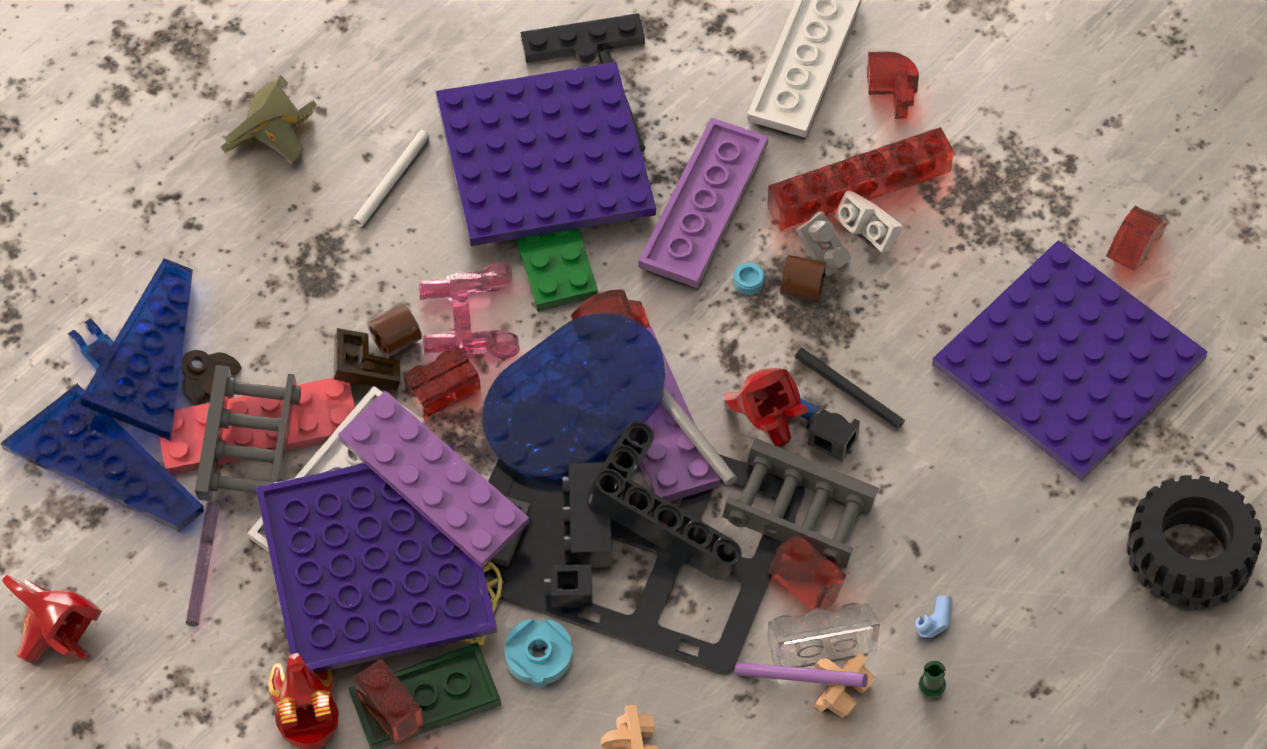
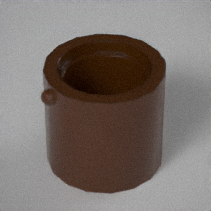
M788 255L784 266L780 295L819 302L825 278L826 262Z
M402 303L367 323L373 341L386 358H390L422 339L421 330L414 316Z

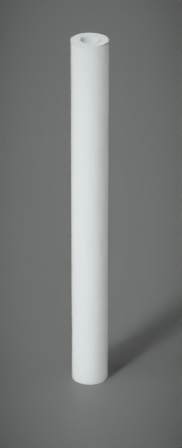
M420 130L352 219L356 226H364L429 140L430 135L426 131Z

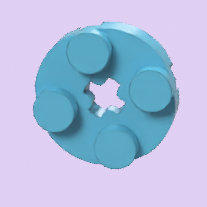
M528 619L517 624L507 636L504 651L509 671L518 680L528 683L534 688H543L547 684L560 679L568 671L573 660L571 638L567 630L556 621L545 619V621ZM534 646L538 649L543 646L546 647L545 656L533 657L531 648Z

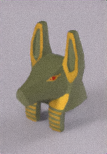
M279 75L267 82L256 93L250 102L246 120L224 138L226 142L221 146L224 153L231 151L252 137H255L260 142L273 148L291 164L301 157V152L304 149L298 141L293 128L305 122L313 114V110L317 107L316 102L313 100L297 110L282 90L288 82L282 75Z

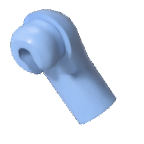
M944 595L936 597L934 614L931 616L925 615L924 619L921 616L916 619L915 629L921 637L932 638L948 629L953 604L951 597Z

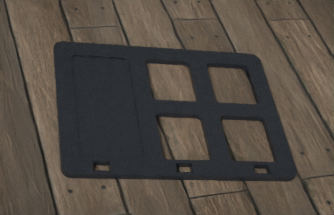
M542 396L528 398L518 415L488 480L504 496L524 501L531 505L529 523L523 529L509 566L493 563L500 571L502 581H504L499 599L720 675L731 673L739 660L785 543L763 534L752 558L741 557L728 578L740 582L742 586L721 638L715 644L664 628L658 624L681 568L689 564L612 519V540L657 555V560L634 613L626 615L593 604V610L590 611L601 614L600 621L597 623L580 617L586 607L552 608L551 599H545L544 578H551V565H572L571 555L565 556L564 535H570V526H564L563 506H570V496L563 497V477L569 476V464L603 463L609 456V454L574 440L575 434L578 429H582L616 444L625 429L619 421ZM720 455L737 477V480L732 485L745 489L754 469L753 466ZM767 473L757 494L776 501L784 479ZM796 487L783 516L784 520L794 523L804 498V487ZM714 489L682 498L679 508L701 521ZM493 569L484 572L485 578L487 576L495 579L498 578ZM491 587L492 591L496 595L498 589ZM684 642L699 647L698 657L679 651L681 643Z

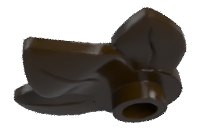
M202 350L187 352L180 364L181 371L185 376L182 384V391L185 397L191 403L197 405L206 394L211 396L216 365L229 366L231 375H235L241 370L240 363L234 357L222 352L207 354ZM200 361L203 364V366L201 368H195L192 365V362Z

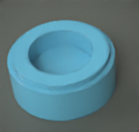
M747 262L736 267L733 273V285L738 292L744 295H754L763 289L765 273L759 265Z

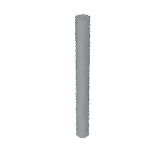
M663 384L655 386L652 390L655 397L727 486L732 485L737 480L736 475Z

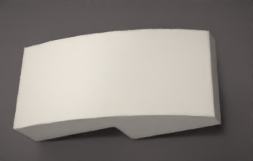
M852 191L845 192L834 214V217L853 235L862 234L880 252H890L902 228V225L884 210Z

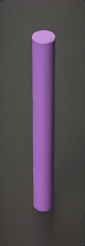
M737 662L735 666V673L738 676L866 687L868 682L866 673Z

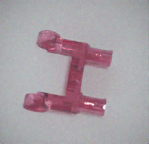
M495 262L487 265L483 271L451 273L447 275V279L418 280L420 301L449 297V300H452L454 329H451V333L423 334L425 355L442 352H453L457 356L491 353L497 358H510L519 353V338L514 333L503 332V330L471 332L468 294L500 291L499 288L510 285L513 281V274L509 264Z

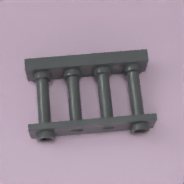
M216 365L195 486L198 500L211 501L213 491L218 492L219 489L257 493L256 487L285 481L282 480L293 405L299 406L301 398V386H297L295 374H288L286 387L236 382V378H232L229 366ZM234 395L284 400L281 419L231 413V409H227L228 398H234ZM229 426L277 431L276 450L226 444V441L222 440L223 428L228 429ZM228 457L274 463L271 481L221 476L220 472H216L218 460Z
M755 438L746 463L753 466L754 469L740 500L737 501L728 497L722 518L727 519L734 526L747 527L820 557L829 565H839L846 568L853 548L845 545V542L858 512L870 513L879 488ZM767 473L784 479L783 486L770 514L752 507L753 501ZM797 486H802L815 492V496L801 526L783 519ZM830 498L846 505L833 539L814 532L827 499Z

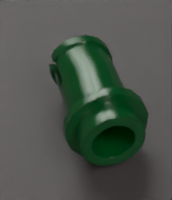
M930 661L924 666V672L920 677L918 685L919 690L926 697L936 698L945 691L944 671L946 669L941 662Z

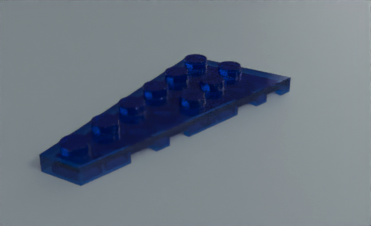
M165 258L162 260L82 394L81 406L171 441L193 269Z
M78 383L1 442L3 450L178 532L204 512L203 505Z

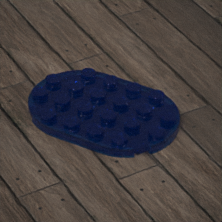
M593 313L566 323L510 364L492 383L483 406L484 432L492 450L508 468L526 477L558 479L569 476V464L592 463L616 445L630 423L635 421L645 423L659 406L664 394L663 390L667 375L661 348L653 335L644 326L623 315Z

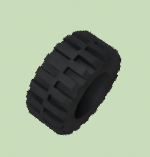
M1181 475L1179 481L1169 478L1161 482L1160 488L1153 486L1147 491L1146 497L1141 499L1136 507L1127 541V554L1130 555L1129 564L1133 572L1139 571L1137 580L1143 587L1149 585L1152 588L1150 593L1158 599L1164 596L1169 599L1168 604L1178 607L1179 603L1187 604L1188 609H1198L1199 604H1205L1206 608L1218 606L1220 599L1223 602H1228L1235 597L1236 591H1242L1247 585L1249 577L1252 576L1261 550L1262 538L1260 534L1262 528L1260 521L1254 519L1256 515L1255 509L1250 503L1244 504L1245 496L1238 490L1232 492L1228 489L1229 484L1221 480L1218 483L1211 482L1210 477L1200 475L1199 479H1192V475ZM1180 524L1198 525L1216 535L1222 543L1225 552L1207 560L1187 558L1176 552L1168 544L1163 532Z

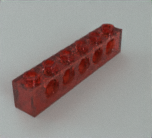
M938 127L768 185L767 207L780 231L809 221L817 212H824L825 215L836 212L846 191H852L867 200H871L949 173L952 168L954 150L942 128Z

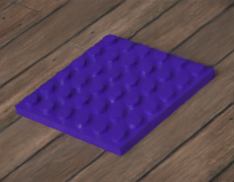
M617 62L436 91V100L470 246L656 215L654 197Z
M1058 240L933 357L932 365L1074 476L1083 481L1206 359L1208 351Z
M453 444L447 445L455 452ZM365 463L256 487L290 654H299L308 668L314 673L497 633V625L483 568L468 557Z

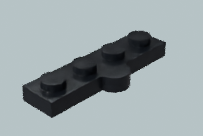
M639 13L520 32L526 63L572 55L579 62L589 63L596 59L597 48L604 51L645 44V35Z

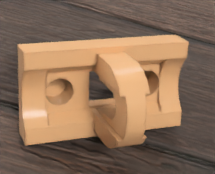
M860 652L854 659H849L842 669L825 658L824 660L820 659L814 666V669L866 673L868 677L866 687L852 686L860 694L865 692L875 680L874 675L863 665L867 658ZM827 684V689L814 706L821 712L828 708L838 716L845 717L853 709L857 701L844 691L847 686Z
M626 705L625 714L616 719L617 730L607 732L600 739L602 749H659L657 745H643L642 737H651L654 733L653 715L638 713L636 705Z

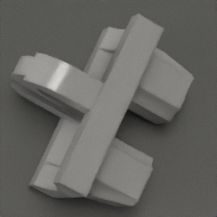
M817 212L812 219L795 229L803 242L802 249L805 254L811 256L813 260L826 262L825 277L830 276L851 259L849 252L841 244L835 233L834 226L831 221H828L824 212ZM819 244H830V246L822 251Z

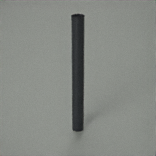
M800 348L797 351L795 359L896 430L902 427L905 419L804 348Z

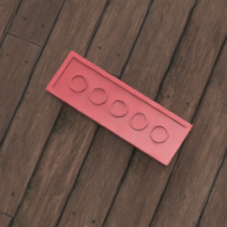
M333 377L297 385L301 386V398L299 406L293 405L286 451L323 444L329 439L355 408L350 383L334 380ZM240 396L228 399L227 409H231V413L281 419L284 400ZM209 403L156 414L167 476L199 468ZM229 426L228 429L223 428L222 440H225L226 444L276 450L277 431ZM224 457L223 460H218L217 465L241 461L244 459Z

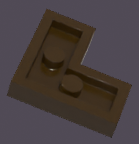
M340 328L336 330L334 337V380L374 386L380 389L398 390L400 384V360L369 355L368 333Z

